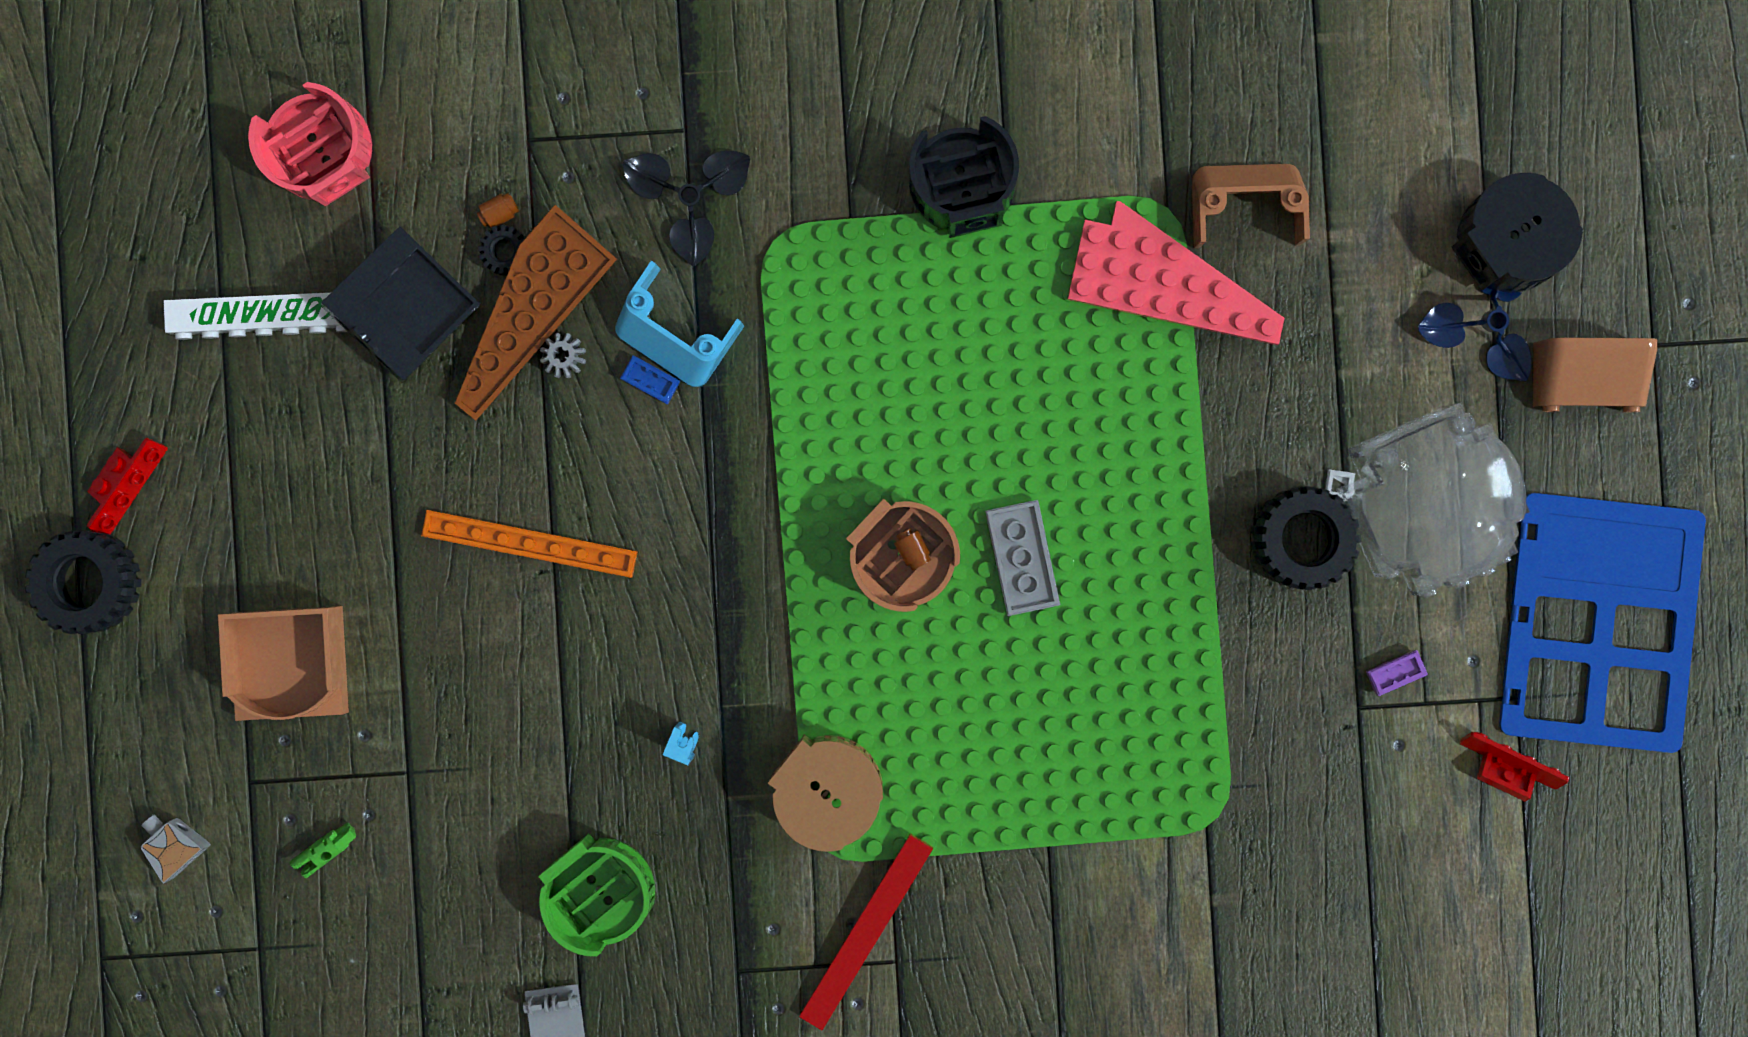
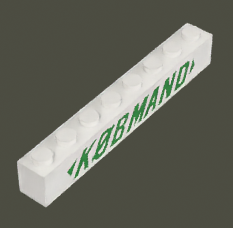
M330 293L164 300L165 333L175 335V339L178 340L192 339L194 334H202V338H219V333H229V337H245L246 332H256V336H271L272 331L281 330L282 334L285 335L299 334V330L309 329V333H326V328H336V332L347 331L321 307V302Z

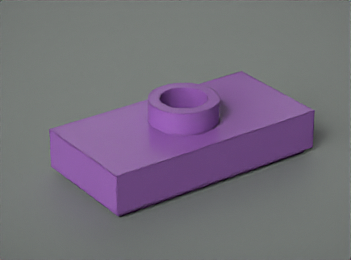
M1412 650L1366 671L1376 696H1381L1428 675L1417 650Z

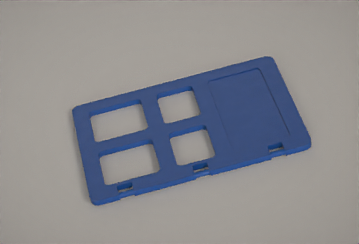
M1539 493L1526 495L1522 501L1520 538L1518 539L1511 604L1512 613L1509 623L1503 680L1504 689L1499 718L1500 730L1510 736L1668 753L1677 752L1682 747L1706 524L1705 516L1697 510ZM1528 524H1536L1534 540L1526 539ZM1545 596L1593 602L1594 616L1591 641L1588 644L1534 638L1532 631L1537 597ZM1618 605H1629L1673 611L1674 622L1670 651L1657 652L1615 647L1612 644L1616 607ZM1519 606L1527 607L1526 623L1518 622ZM1531 658L1583 662L1588 665L1582 722L1568 723L1531 719L1524 716L1528 669ZM1612 666L1665 671L1667 673L1668 679L1661 731H1642L1606 727L1604 725L1609 669ZM1511 689H1519L1517 705L1509 704Z

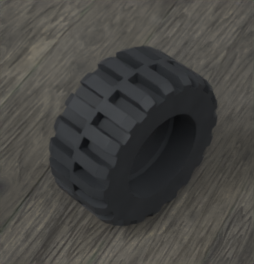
M1298 487L1275 494L1276 497L1266 501L1263 504V510L1258 511L1255 517L1257 522L1255 526H1252L1251 534H1254V541L1251 542L1252 550L1256 551L1257 556H1255L1257 563L1262 565L1264 568L1263 572L1268 577L1274 578L1275 582L1289 588L1313 590L1329 587L1330 583H1336L1341 580L1344 572L1351 570L1353 567L1351 561L1353 558L1357 559L1359 551L1356 550V545L1361 543V535H1357L1356 528L1360 526L1358 519H1353L1351 515L1354 511L1349 505L1342 503L1343 499L1340 496L1332 495L1329 490L1323 488ZM1300 513H1311L1318 516L1324 522L1328 531V545L1324 554L1319 560L1309 564L1293 561L1286 554L1282 544V533L1285 524L1291 517Z
M69 531L65 532V534H57L51 537L50 542H44L38 547V551L41 552L40 554L32 555L29 561L33 564L32 569H26L25 578H29V585H25V592L31 594L32 599L28 601L31 609L37 608L39 612L36 613V616L41 621L49 620V627L54 630L61 629L63 633L68 634L100 632L108 630L110 626L118 625L123 621L122 616H129L133 610L130 604L137 602L140 594L136 593V587H141L142 579H137L136 572H140L138 563L133 564L131 560L135 557L131 550L123 549L125 544L121 540L112 539V535L107 533ZM79 557L91 559L98 566L103 579L99 598L93 605L86 608L80 607L73 602L65 587L67 570L73 561Z

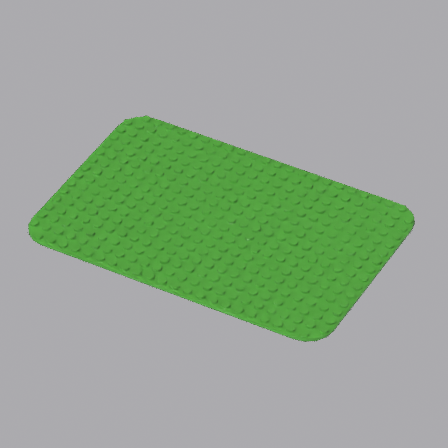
M1119 196L1010 205L1003 215L1002 226L949 238L947 228L941 230L929 223L920 213L808 222L788 228L773 240L763 258L761 290L798 742L804 734L812 741L816 737L824 735L848 738L865 748L874 758L883 782V799L880 802L877 816L869 830L855 842L844 846L842 850L829 852L842 860L865 862L895 859L910 833L933 847L929 856L1182 836L1207 827L1219 817L1229 799L1231 770L1194 327L1067 300L1084 221L1089 220L1111 225L1116 201H1121L1187 248L1180 222L1167 207L1151 198ZM883 499L891 506L895 502L907 501L920 503L934 509L951 525L959 543L960 563L954 567L947 586L932 600L917 605L918 608L915 611H894L876 604L859 588L851 570L850 550L854 546L846 538ZM1038 500L1060 605L1007 616L985 511ZM889 541L888 547L890 549H895L896 546L894 543L896 541ZM813 781L810 786L813 790H817L820 784L817 781ZM830 792L826 795L825 799L830 797ZM836 798L832 801V805L839 807L841 801Z

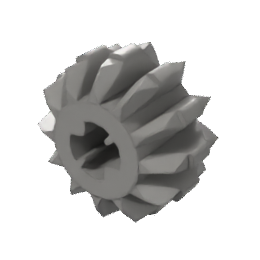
M556 333V342L554 343L551 339L547 338L545 341L550 346L549 349L544 347L540 349L542 353L547 354L546 357L540 359V362L543 364L549 363L545 371L550 373L555 370L554 376L556 378H560L562 372H564L566 378H571L570 369L579 373L581 370L576 366L577 362L581 364L586 363L585 359L578 357V355L586 353V349L577 348L581 341L576 338L571 342L572 335L566 333L564 339H562L559 333ZM562 349L569 353V357H565L567 359L565 362L557 359V355H561L560 350Z

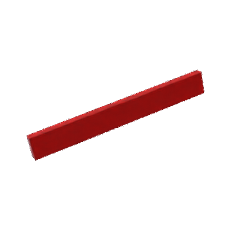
M909 834L801 1011L800 1018L820 1030L824 1029L932 852L933 847L913 834Z

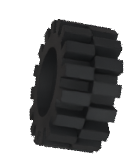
M511 226L491 227L492 230L490 232L487 230L484 233L486 235L484 238H480L481 246H478V251L481 255L479 257L486 268L503 276L508 274L517 249L525 237ZM501 241H509L514 246V254L509 260L501 261L495 256V246Z

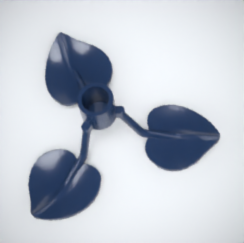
M1490 285L1483 291L1480 289V291L1484 294L1492 295L1491 302L1495 309L1485 312L1481 320L1463 322V311L1457 305L1441 303L1431 308L1419 323L1418 331L1422 337L1429 343L1442 348L1455 347L1461 344L1465 339L1463 327L1482 325L1488 332H1497L1496 342L1498 344L1491 346L1486 354V363L1489 370L1494 375L1505 379L1527 381L1529 379L1532 362L1529 346L1525 339L1517 334H1508L1501 340L1502 334L1505 332L1504 329L1509 324V316L1502 310V307L1499 306L1496 300L1498 298L1500 301L1509 302L1518 298L1522 292H1501L1494 290Z

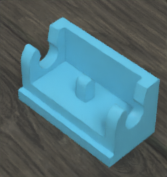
M679 722L673 728L663 755L689 765L695 756L693 751L699 735L698 732H695L689 740L688 737H683L686 731V724Z

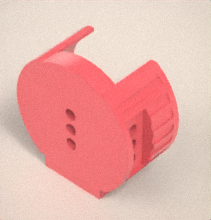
M306 82L303 84V87L310 94L300 95L285 102L275 111L269 123L257 115L252 117L248 133L249 148L255 164L270 181L296 196L315 200L327 206L370 178L365 168L369 166L372 156V139L366 121L351 104L346 102L336 92L323 85ZM311 134L316 135V140L314 142L309 141V136ZM321 147L324 148V149H323V152H321V153H317V152H316V150H318L319 148H321ZM329 156L331 158L323 163L324 157Z

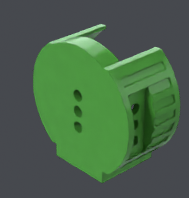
M589 833L538 876L545 884L541 888L539 905L546 929L561 946L584 956L597 957L606 945L622 941L633 934L642 924L655 901V881L644 857L633 847L622 841L610 838H599L595 841ZM589 875H593L596 878L595 883L591 884L588 882L587 878ZM606 896L612 897L613 902L611 904L605 903L604 898Z

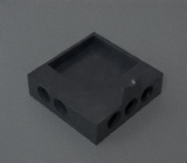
M401 226L321 302V307L401 383L480 306V303Z

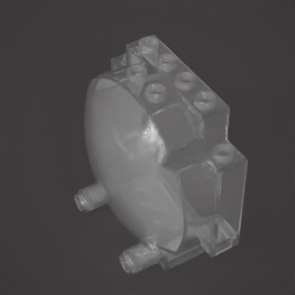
M1461 402L1438 408L1348 448L1347 450L1360 478L1353 481L1350 485L1346 484L1336 489L1343 499L1342 503L1349 505L1354 511L1351 514L1353 519H1358L1360 527L1356 528L1357 535H1361L1360 545L1374 577H1384L1387 580L1399 575V571H1401L1413 596L1427 598L1438 593L1437 588L1444 585L1447 588L1452 586L1460 588L1471 583L1470 578L1474 576L1485 577L1496 572L1494 567L1511 561L1510 556L1518 553L1514 544L1519 535L1516 523L1522 521L1525 514L1530 512L1526 504V489L1523 475L1515 457L1508 447L1496 436L1491 423L1475 427L1474 417L1465 413Z

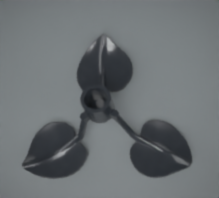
M738 151L716 152L709 156L703 164V173L709 180L699 186L685 184L681 188L666 182L670 177V167L667 161L657 154L647 153L623 161V170L631 188L643 198H658L662 193L663 187L678 192L681 203L688 206L689 220L680 219L676 221L670 229L669 239L673 249L690 265L695 266L707 256L714 241V229L710 221L706 218L694 220L693 206L700 200V191L713 184L714 190L721 195H733L739 192L747 180L750 157Z

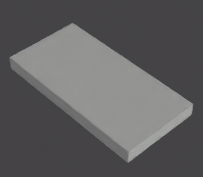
M1038 500L985 511L1007 616L1059 606L1060 601Z

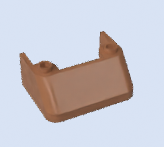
M1291 164L1204 166L1199 168L1192 177L1194 248H1200L1206 243V216L1217 215L1225 209L1227 194L1280 193L1282 207L1286 211L1294 213L1295 246L1302 245L1310 239L1309 196L1299 170Z

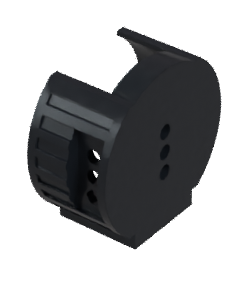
M986 116L980 117L979 130L965 127L948 129L938 133L928 141L927 130L921 131L913 144L909 160V189L913 203L919 213L929 223L941 230L947 228L949 238L1002 226L1003 215L1012 203L1019 174L1018 152L1008 132L996 121ZM961 167L964 169V173L959 175L955 170ZM960 183H968L966 187L960 186ZM965 192H968L971 195L969 197L962 198V194Z
M1515 173L1494 182L1467 207L1458 225V241L1451 248L1482 291L1491 285L1494 290L1501 292H1523L1541 285L1572 261L1580 247L1583 229L1580 226L1579 215L1573 201L1562 188L1547 180L1544 175ZM1521 225H1527L1529 231L1525 232ZM1510 232H1515L1518 236L1517 239H1512Z

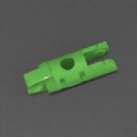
M346 823L335 831L328 832L294 857L289 863L290 866L298 869L306 864L302 868L301 874L304 878H308L349 846V843L356 838L354 827Z

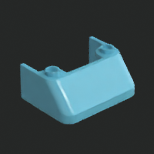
M651 261L626 298L615 325L616 334L620 339L692 387L703 386L734 343L744 325L739 319H736L722 341L713 335L704 334L698 337L691 347L649 319L647 316L653 309L654 299L647 289L661 270L656 263Z

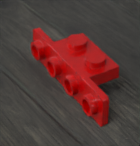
M145 438L133 457L121 448L117 447L87 491L100 503V506L87 524L90 530L111 535L168 450L165 445Z
M1471 732L1460 741V745L1483 755L1477 775L1478 780L1524 802L1531 799L1535 781L1555 790L1569 782V777L1562 774L1558 769L1547 767L1537 762L1531 756L1522 755L1512 750L1508 745L1499 744L1489 739L1483 733Z

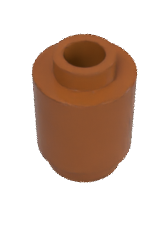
M509 192L504 195L500 193L480 204V211L477 212V215L484 227L488 225L490 227H498L514 218V214L519 212V209Z
M911 528L896 535L898 541L894 544L906 566L909 565L911 570H915L931 561L928 555L930 551L918 530L912 532Z

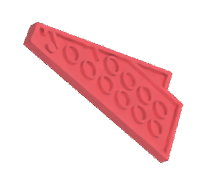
M1116 201L1111 225L1089 220L1084 221L1067 300L1279 345L1285 319L1283 316L1121 201Z

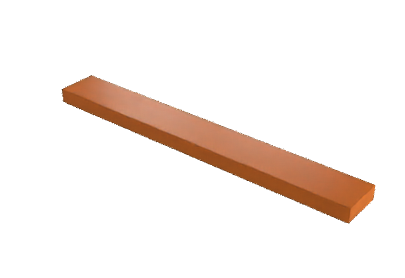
M426 510L421 534L423 537L633 578L638 551Z

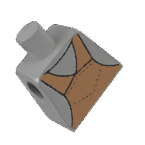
M153 815L141 825L151 836L141 845V850L163 884L174 879L211 846L206 839L178 818L164 825L156 815Z

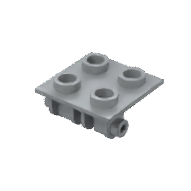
M578 984L525 991L526 1002H523L524 1013L528 1014L531 1037H585Z

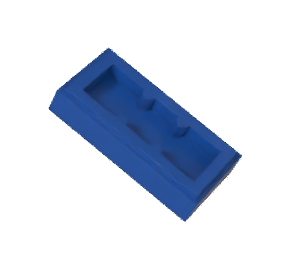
M634 355L620 377L625 382L667 405L681 382Z

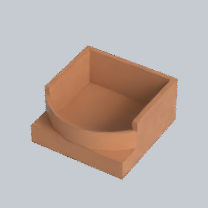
M343 606L234 612L218 615L223 697H228L234 703L235 721L259 719L285 720L295 717L343 715L349 713Z

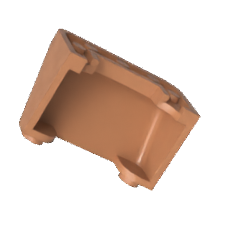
M1550 338L1533 343V407H1542V412H1559V407L1617 406L1623 407V412L1625 413L1640 412V408L1646 407L1657 354V339Z

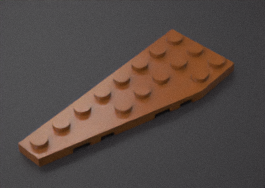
M556 205L549 210L519 245L456 398L455 404L475 421L617 260Z

